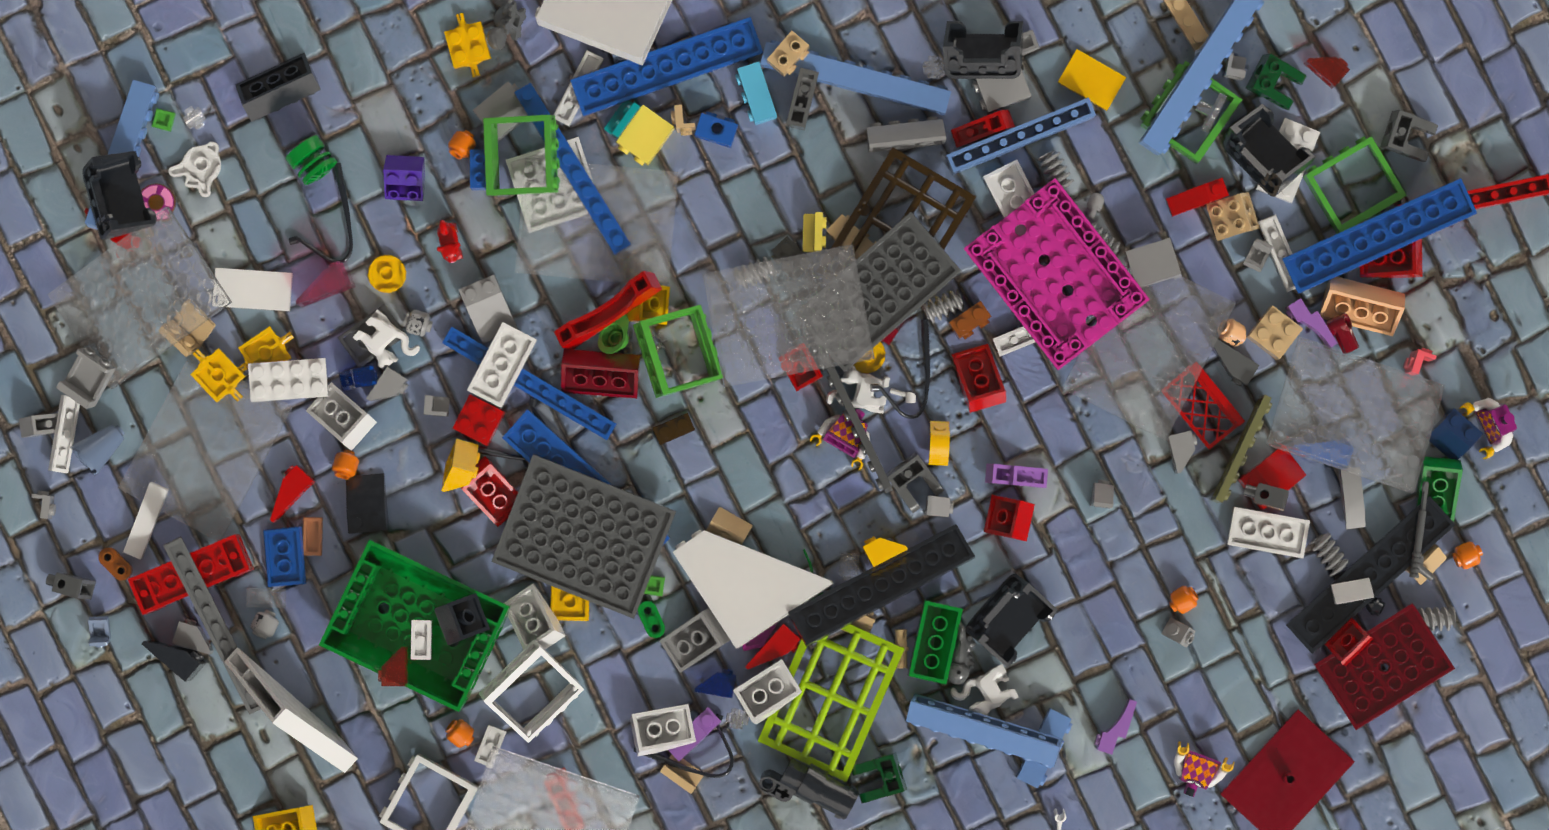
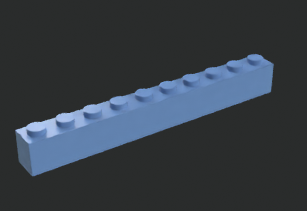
M1263 0L1231 1L1138 142L1157 156L1167 152L1171 145L1169 141L1172 137L1175 138L1181 130L1179 126L1182 121L1186 122L1192 113L1190 109L1193 105L1196 106L1202 98L1200 94L1204 89L1207 90L1212 83L1211 77L1214 73L1218 74L1223 66L1221 62L1224 58L1227 59L1233 51L1232 45L1234 42L1238 43L1244 34L1242 30L1245 26L1248 27L1254 19L1252 15L1255 10L1259 11L1264 4Z
M771 40L770 43L766 42L760 63L761 67L775 70L767 63V58L781 42ZM808 50L810 53L803 61L799 59L795 64L797 68L791 74L798 77L800 68L819 72L817 82L945 116L951 94L948 87L943 85L934 87L924 80H918V82L911 81L909 76L900 75V77H896L887 70L878 72L874 71V67L863 65V67L855 66L856 63L853 61L845 60L840 62L837 61L836 57L826 55L825 58L818 56L819 53Z

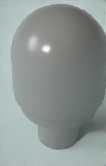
M1093 193L1087 203V209H1089L1087 218L1094 220L1096 212L1099 213L1104 204L1102 194Z

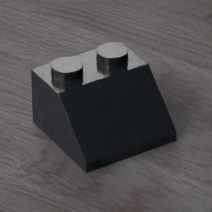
M476 593L434 609L447 645L490 630Z

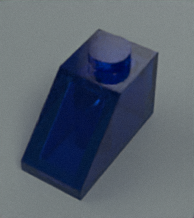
M373 365L339 372L342 391L377 384L378 376Z
M722 669L721 672H716L696 686L694 692L733 698L736 675L733 674V670Z

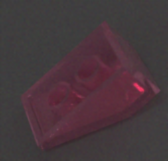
M339 261L329 264V268L325 269L295 301L296 304L300 307H305L355 288L356 286L349 267Z

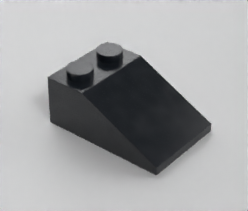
M384 473L357 475L346 480L348 534L389 530Z
M146 640L141 643L184 682L191 681L207 663L203 660L205 657L199 651L194 652L193 650L154 640Z

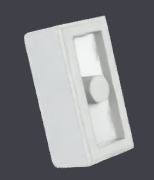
M1369 578L1331 584L1334 604L1374 598Z

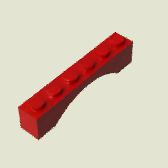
M642 271L630 279L623 289L609 301L555 330L554 333L561 347L575 349L661 291L662 287L654 273Z

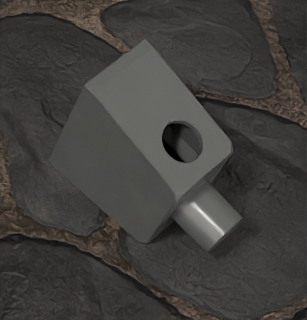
M1258 483L1257 487L1246 484L1243 495L1254 498L1253 502L1256 504L1284 511L1289 491ZM1262 492L1269 493L1267 499L1261 498L1260 495Z
M57 572L56 575L48 574L46 585L52 586L53 592L77 599H92L96 581L67 573Z

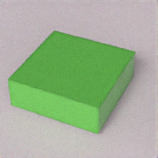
M156 108L152 127L171 132L176 113Z
M651 575L644 594L663 596L665 577Z

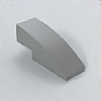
M1360 467L1341 469L1338 474L1346 530L1366 527Z

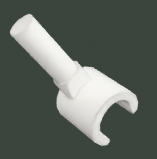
M891 388L890 393L905 397V403H916V395L914 393L902 392Z
M1055 808L1053 812L1057 821V830H1061L1062 822L1066 820V813L1063 809V813L1058 815Z

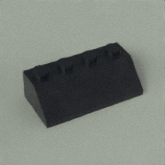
M305 52L235 84L241 104L251 122L261 119L274 111H279L281 108L291 103H296L300 99L321 90Z

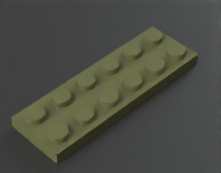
M1267 395L1259 396L1212 495V501L1223 503L1224 500H1228L1231 494L1229 488L1232 483H1236L1240 474L1237 471L1247 460L1248 455L1245 454L1249 448L1253 447L1256 441L1254 435L1257 431L1261 430L1264 424L1262 418L1265 413H1269L1272 407L1271 397Z

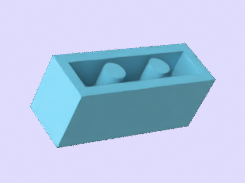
M756 62L738 68V74L735 77L738 86L742 85L744 92L741 95L744 104L748 103L750 110L747 113L750 122L754 121L755 125L776 119L777 114L760 63Z

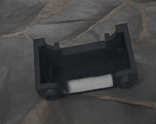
M947 21L943 42L945 74L953 79H1014L1019 77L1022 68L1023 21L1007 23L1004 34H967L966 26L962 22Z
M1261 104L1229 128L1223 145L1226 152L1268 195L1275 197L1314 161L1315 156L1309 148L1300 147L1297 150L1272 125L1274 122L1273 112L1264 104Z
M136 151L91 157L83 167V180L97 230L102 240L146 229L156 224V213L151 208L145 207L136 174L139 168H141V160L137 157Z
M1012 574L966 625L965 630L1008 668L1017 659V651L1014 648L1039 620L1042 622L1052 620L1058 609L1018 574Z

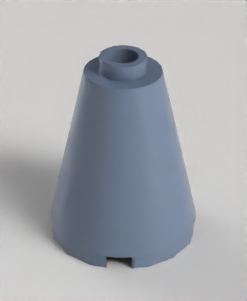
M110 425L70 446V449L75 450L73 452L86 468L89 467L92 471L90 473L95 476L124 441L123 435L125 433L118 425L116 427Z

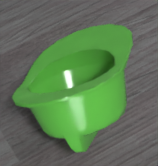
M626 314L600 331L598 347L602 352L606 354L618 353L627 346L629 340L627 333L629 320Z

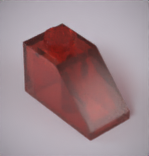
M1337 57L1309 58L1304 62V65L1331 89L1350 70L1347 67L1348 63L1342 58L1338 59Z
M401 647L382 666V670L378 671V682H381V686H407L408 647Z

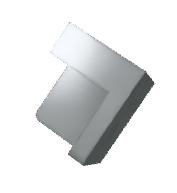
M1231 53L1226 60L1223 77L1242 81L1246 74V58L1234 56V53Z
M425 395L424 415L448 417L450 398Z

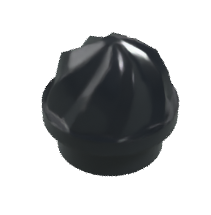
M1375 597L1366 605V609L1371 615L1379 616L1386 603L1381 598Z

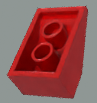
M1422 239L1360 266V278L1423 277Z
M988 344L952 354L969 413L1006 402V390Z
M1282 445L1237 480L1244 489L1246 484L1257 487L1258 483L1289 490L1303 479L1306 474L1286 447ZM1262 492L1260 497L1267 499L1269 493ZM1256 504L1260 510L1267 508L1266 506Z
M485 456L475 466L478 467L476 478H472L469 485L460 488L499 527L508 519L518 491Z

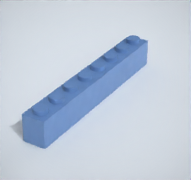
M136 80L132 81L108 155L136 151L137 157H139L141 140H144L147 134V122H150L153 116V104H156L159 99V93H157L158 90L155 86ZM90 206L85 224L87 227L97 230Z
M1088 97L947 154L945 158L952 175L1093 119L1096 114Z
M914 694L906 722H910L914 726L926 727L933 732L948 734L952 738H961L972 744L984 745L988 749H997L1007 755H1016L1026 761H1035L1046 767L1055 766L1063 739L919 694Z

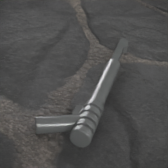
M1424 481L1421 487V506L1418 512L1409 577L1419 578L1418 573L1431 581L1435 575L1423 566L1424 556L1421 553L1429 483Z

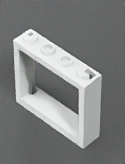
M534 639L479 692V695L490 708L529 743L535 736L539 735V732L544 727L550 725L553 719L560 712H563L573 699L578 698V695L584 688ZM542 655L570 683L523 728L495 699Z
M420 753L416 757L412 756L407 765L410 767L407 774L403 772L398 781L401 785L397 791L393 790L388 799L391 803L388 808L384 807L379 815L382 818L380 823L392 830H407L390 821L389 818L419 763L468 789L446 829L456 830L479 786Z

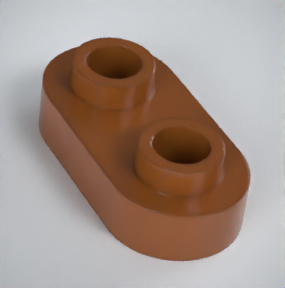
M104 548L100 551V563L116 579L127 580L131 577L133 573L132 566L116 549ZM106 554L111 555V559L109 561L105 559ZM120 567H123L125 570L122 575L119 573Z

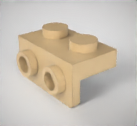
M674 105L675 110H671L672 124H676L677 133H681L682 136L692 135V132L696 131L695 123L684 124L682 105Z

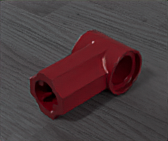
M1346 313L1327 320V327L1332 335H1335L1343 354L1359 348V344L1352 331V322Z

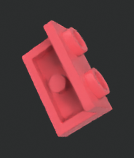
M1426 348L1411 352L1410 357L1406 358L1403 365L1405 369L1404 374L1409 376L1419 374L1423 360L1428 362L1435 360L1436 355H1433V351Z

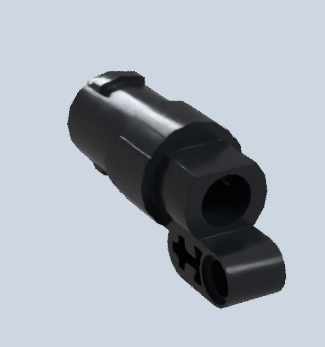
M793 758L787 765L783 775L769 769L762 773L759 781V788L763 792L782 802L789 801L794 795L809 804L815 803L834 813V817L843 820L849 815L859 795L856 787L852 785L849 787L832 778L826 770L813 763L808 767ZM764 779H770L773 783H767Z

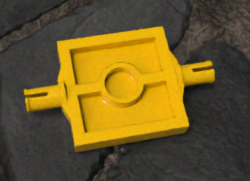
M460 13V15H456L459 26L444 32L454 69L470 67L472 78L479 77L480 73L477 65L482 61L492 59L481 21L466 24L464 13Z
M269 326L238 347L245 362L237 368L243 373L248 370V364L289 361L292 357L288 353L285 344L293 339L294 336L289 331L280 338Z
M220 348L207 357L199 349L193 353L200 363L197 369L190 375L217 403L228 394L237 402L243 398L235 388L246 376Z

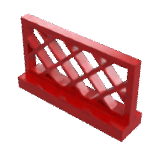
M1197 361L1160 390L1208 450L1245 422ZM1189 372L1195 378L1194 386L1183 385V377ZM1181 379L1180 385H1179V384H1175L1176 382H1178V381ZM1171 386L1180 387L1179 398L1170 397L1166 390ZM1182 387L1194 388L1193 399L1181 398ZM1196 388L1204 389L1207 392L1206 401L1195 400ZM1181 400L1192 402L1191 413L1183 412L1180 409ZM1194 402L1206 403L1205 414L1193 413ZM1208 403L1216 404L1219 407L1218 416L1207 415ZM1193 415L1204 416L1203 428L1195 427L1192 424ZM1207 417L1218 418L1217 429L1206 428ZM1220 418L1229 419L1233 426L1228 430H1219ZM1205 430L1216 431V439L1210 444L1204 438Z

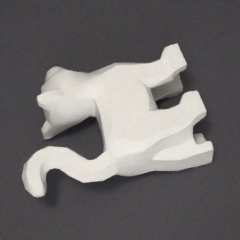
M378 309L366 321L368 326L376 328L375 333L371 336L359 330L353 336L356 341H363L368 351L377 357L378 366L382 369L390 366L393 362L396 363L398 360L392 352L385 349L395 338L401 339V349L404 354L414 356L420 351L419 345L409 348V337L406 333L394 326L387 316Z
M855 366L844 372L843 377L840 378L841 382L857 384L854 397L851 400L853 407L883 414L887 398L885 396L874 397V392L870 391V384H879L882 388L889 387L890 377L885 376L883 379H878L871 374L860 373L856 370ZM836 390L828 393L826 398L828 404L833 402L834 394L837 393Z
M1003 664L990 669L984 675L966 681L961 693H958L955 688L951 689L952 697L955 700L961 701L969 696L971 687L976 686L983 695L984 701L975 702L974 705L969 707V710L987 716L992 709L1000 707L1007 699L1012 698L1015 700L1018 698L1015 689L1000 691L997 685L1000 681H1009Z

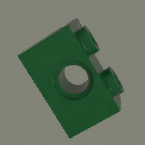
M1264 54L1259 60L1245 89L1259 97L1265 98L1282 109L1290 110L1294 101L1275 90L1274 86L1280 75L1299 85L1304 83L1307 76L1274 55Z
M896 752L855 764L852 769L853 776L878 769L884 782L883 787L860 793L861 804L907 790Z

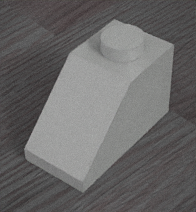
M387 367L366 399L377 401L396 397L400 393L403 394L409 386L407 384L408 379Z
M58 413L34 415L19 419L21 437L54 434Z
M1191 431L1166 436L1175 474L1183 471L1195 451L1197 439Z
M1098 480V483H1093L1090 506L1113 508L1114 486L1109 485L1110 481Z
M927 496L925 515L949 517V514H953L954 502H950V498Z
M185 618V621H179L173 644L202 653L213 654V648L202 627L196 625L197 621Z

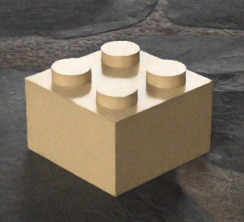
M1272 305L1266 310L1246 338L1275 360H1279L1303 328Z

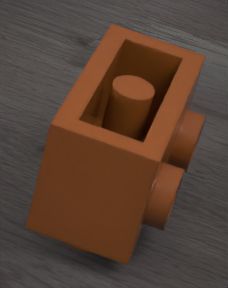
M980 301L950 321L948 325L958 339L962 337L967 339L974 334L972 330L979 326L981 329L989 324L988 319L992 316Z

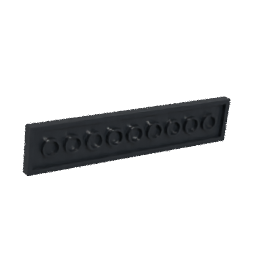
M1430 496L1427 497L1422 555L1456 525ZM1421 503L1331 584L1369 578L1374 598L1411 566L1418 512ZM1330 584L1291 619L1286 626L1313 654L1374 598L1334 604Z
M957 524L794 608L788 612V615L807 647L975 559V555Z

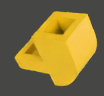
M930 421L929 465L948 466L950 445L949 422Z

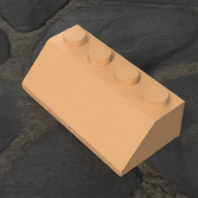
M1335 277L1328 281L1319 314L1322 319L1328 320L1346 313L1353 327L1393 336L1405 309V294Z

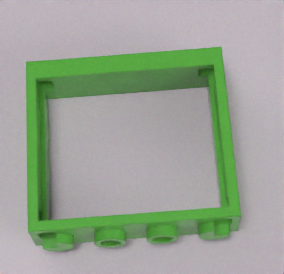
M1185 61L1183 64L1179 63L1173 71L1176 75L1172 80L1168 78L1162 87L1164 92L1161 96L1156 95L1151 103L1154 105L1151 111L1146 110L1140 118L1143 121L1140 126L1146 130L1150 126L1149 122L1190 65L1189 62ZM1212 78L1209 88L1230 102L1226 110L1195 154L1172 138L1169 141L1172 148L1195 164L1200 162L1243 100Z
M555 115L483 118L486 195L558 193L560 178L558 177L557 169H559L560 162L557 157L559 141L556 138L558 125H556ZM544 121L546 187L500 189L497 124Z
M1365 136L1355 141L1356 146L1352 148L1346 146L1338 151L1340 155L1335 158L1332 155L1322 160L1323 165L1317 168L1314 165L1305 170L1307 174L1303 178L1336 234L1356 226L1407 196L1372 136L1368 139ZM1368 145L1396 193L1341 224L1314 176Z
M701 305L639 321L633 325L656 398L724 378L721 370L722 366L717 358V349L711 339L712 333L707 326L706 314L703 313ZM690 315L709 377L668 388L649 326Z

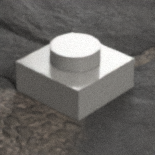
M1033 30L1023 33L1022 55L1040 49Z

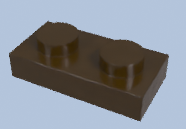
M685 413L653 427L659 444L663 445L695 431L689 414Z

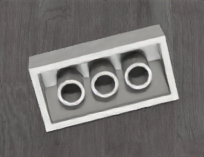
M928 117L927 121L920 122L919 119H910L908 123L900 124V121H891L889 125L881 126V123L870 124V127L866 128L868 152L891 150L892 147L895 149L941 145L945 144L946 141L943 119H938V117Z

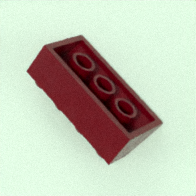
M564 349L561 364V391L563 393L637 399L640 355L606 354L598 351Z

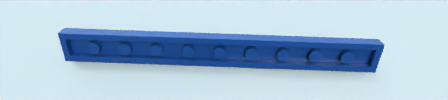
M531 82L514 92L528 116L550 115ZM544 121L532 122L545 143ZM558 127L556 138L559 141V148L557 150V157L560 162L559 167L615 256L630 247L631 243Z
M453 327L450 328L442 342L478 365L481 364L489 349ZM523 368L514 384L517 388L605 440H608L617 425Z

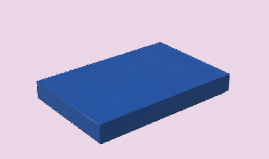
M302 526L263 530L268 587L306 584Z

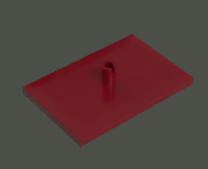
M1413 603L1367 631L1373 640L1347 666L1343 665L1333 653L1314 664L1355 730L1360 729L1455 670L1452 662ZM1384 664H1388L1386 671L1383 670Z
M1297 709L1222 790L1220 795L1258 830H1293L1355 761ZM1287 776H1291L1289 782H1287Z

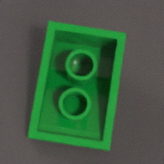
M1422 456L1416 507L1421 503V487L1423 482L1426 481L1429 483L1427 497L1430 496L1454 522L1463 472L1461 460Z

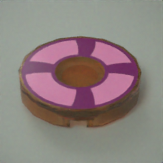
M155 183L141 190L145 207L151 208L156 213V222L165 221L171 217L176 207L175 195L171 189L165 185Z

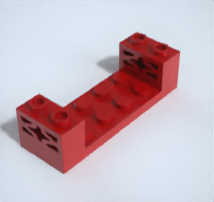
M240 534L231 535L190 553L207 588L254 570ZM171 561L128 579L142 615L153 613L166 607L168 604L189 596Z

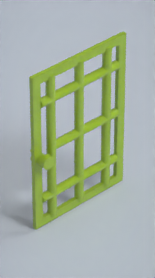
M852 624L842 628L853 634L847 648L827 639L828 636L817 641L798 685L802 693L792 700L784 719L777 716L780 709L767 718L758 742L808 765L813 763L826 770L828 774L844 782L848 781L905 650L904 647H900ZM860 637L880 646L875 660L854 651ZM802 639L789 667L793 678L807 648ZM824 646L844 655L829 690L809 681ZM887 650L894 652L889 666L882 664ZM851 658L871 667L857 702L836 693ZM878 671L883 672L885 675L871 708L863 706ZM806 688L826 697L811 732L791 723ZM833 700L853 709L838 744L818 735ZM862 713L867 717L851 751L845 748L859 714ZM774 724L781 726L775 740L768 737ZM787 730L808 739L802 752L782 744ZM815 742L835 751L829 765L809 756ZM841 755L848 757L843 771L836 768Z

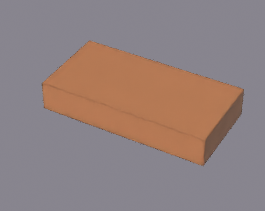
M303 517L304 555L322 556L323 517Z

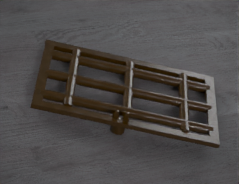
M892 147L817 272L831 281L834 280L845 270L848 264L851 265L856 260L853 258V255L872 224L886 233L893 228L879 220L877 216L896 185L915 196L902 219L910 212L914 214L921 201L941 211L928 231L933 238L947 215L953 218L952 223L939 242V245L944 250L977 196ZM896 158L901 161V164L895 174H892L888 169ZM908 166L927 176L920 189L901 179ZM885 178L890 182L870 213V208L867 204L882 179ZM933 181L952 191L945 205L926 194ZM961 196L966 200L960 210L956 212L952 207L958 197ZM860 215L868 216L847 252L841 251V246ZM836 256L841 259V262L833 273L828 270V267Z

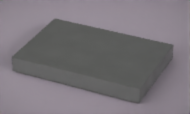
M385 304L378 308L394 326L403 331ZM375 311L337 337L359 369L375 359L376 356L368 351L363 341H356L353 336L359 330L371 336L375 333L376 328L366 324V321L372 317ZM395 338L385 349H389L401 339Z

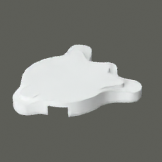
M209 142L206 145L192 147L187 151L179 164L169 168L170 176H186V187L197 188L202 197H209L211 194V184L221 170L219 145L215 142Z

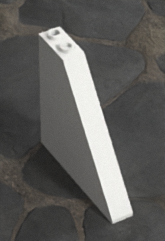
M543 0L542 6L536 10L535 17L539 26L643 66L672 0Z
M698 530L691 535V540L680 542L675 546L676 550L673 551L675 557L735 648H740L786 617L789 611L808 602L834 584L832 580L705 530L703 532Z
M238 647L224 661L270 721L344 773L358 759L340 736Z

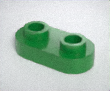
M651 601L641 603L638 608V614L647 634L652 638L661 637L665 632V624L656 605ZM646 607L651 608L650 614H645L644 609ZM653 625L659 626L658 632L652 630Z

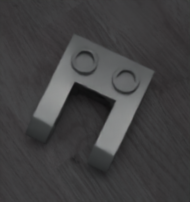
M1402 110L1392 111L1380 147L1421 162H1426L1429 152L1409 145L1407 139L1411 128L1435 135L1438 125Z
M916 452L886 473L889 482L912 513L921 507L906 487L916 477H922L935 496L944 491Z

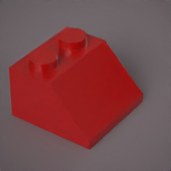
M992 495L984 532L1027 542L1035 504Z

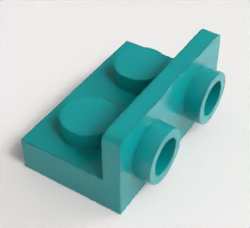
M631 101L622 103L604 127V130L616 139H619L641 107Z

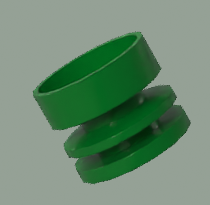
M317 135L299 144L285 158L292 169L302 167L297 175L299 178L304 177L302 182L305 185H309L326 176L337 163L334 157L330 158L331 153L329 151L320 154L325 145Z

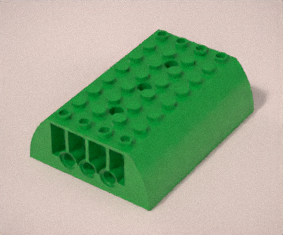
M369 540L319 646L460 712L471 695L507 619L510 606ZM476 593L490 630L461 640L455 647L447 645L434 609ZM383 602L389 605V611L386 614L379 611V605ZM411 620H432L431 660L411 659Z

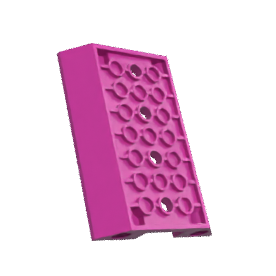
M1056 178L1028 198L995 226L993 225L963 248L1057 370L1081 354L1150 300ZM1024 225L1026 233L1024 235L1016 234V226ZM1042 255H1047L1050 259L1049 264L1046 266L1039 263V257ZM1066 285H1070L1073 288V294L1070 296H1065L1062 293V288ZM1092 315L1097 319L1095 326H1088L1086 324L1088 316Z

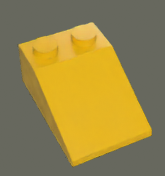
M313 805L253 816L255 830H317Z

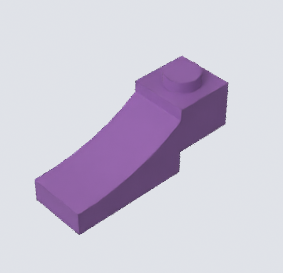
M1301 298L1285 307L1287 317L1295 323L1299 322L1310 328L1320 337L1327 348L1338 344L1319 312L1316 311L1310 314Z
M986 464L985 483L1047 488L1048 469Z
M1127 699L1126 705L1116 722L1107 731L1101 730V734L1096 735L1094 745H1097V750L1112 755L1118 736L1126 739L1137 704L1136 701Z
M707 707L692 722L696 742L669 749V752L678 761H681L721 723L720 719Z

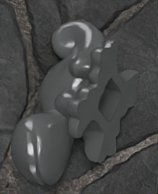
M495 0L496 5L500 7L494 15L496 27L490 29L487 34L488 44L495 50H503L509 33L514 41L521 37V25L526 19V9L521 8L517 10V3L514 0Z
M964 625L959 626L948 675L951 683L957 685L963 684L969 676L970 666L975 664L970 652L976 643L971 636L966 637Z

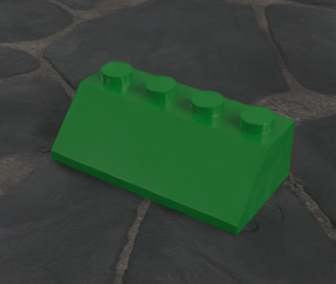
M926 600L923 601L908 676L947 684L963 611L962 608Z

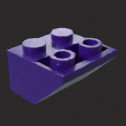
M386 155L383 168L385 199L423 201L425 182L424 157Z

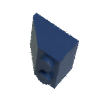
M1453 408L1448 410L1425 439L1448 459L1458 460L1484 433Z

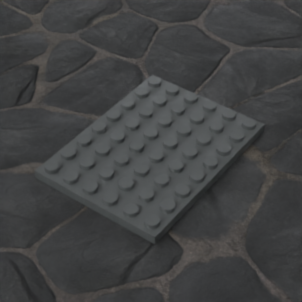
M533 454L491 562L634 619L676 511Z

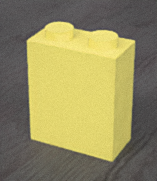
M642 105L616 143L619 145L618 149L626 155L630 153L635 156L633 160L638 164L649 166L675 128L649 108Z

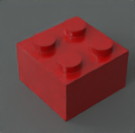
M469 394L452 429L489 446L506 412Z

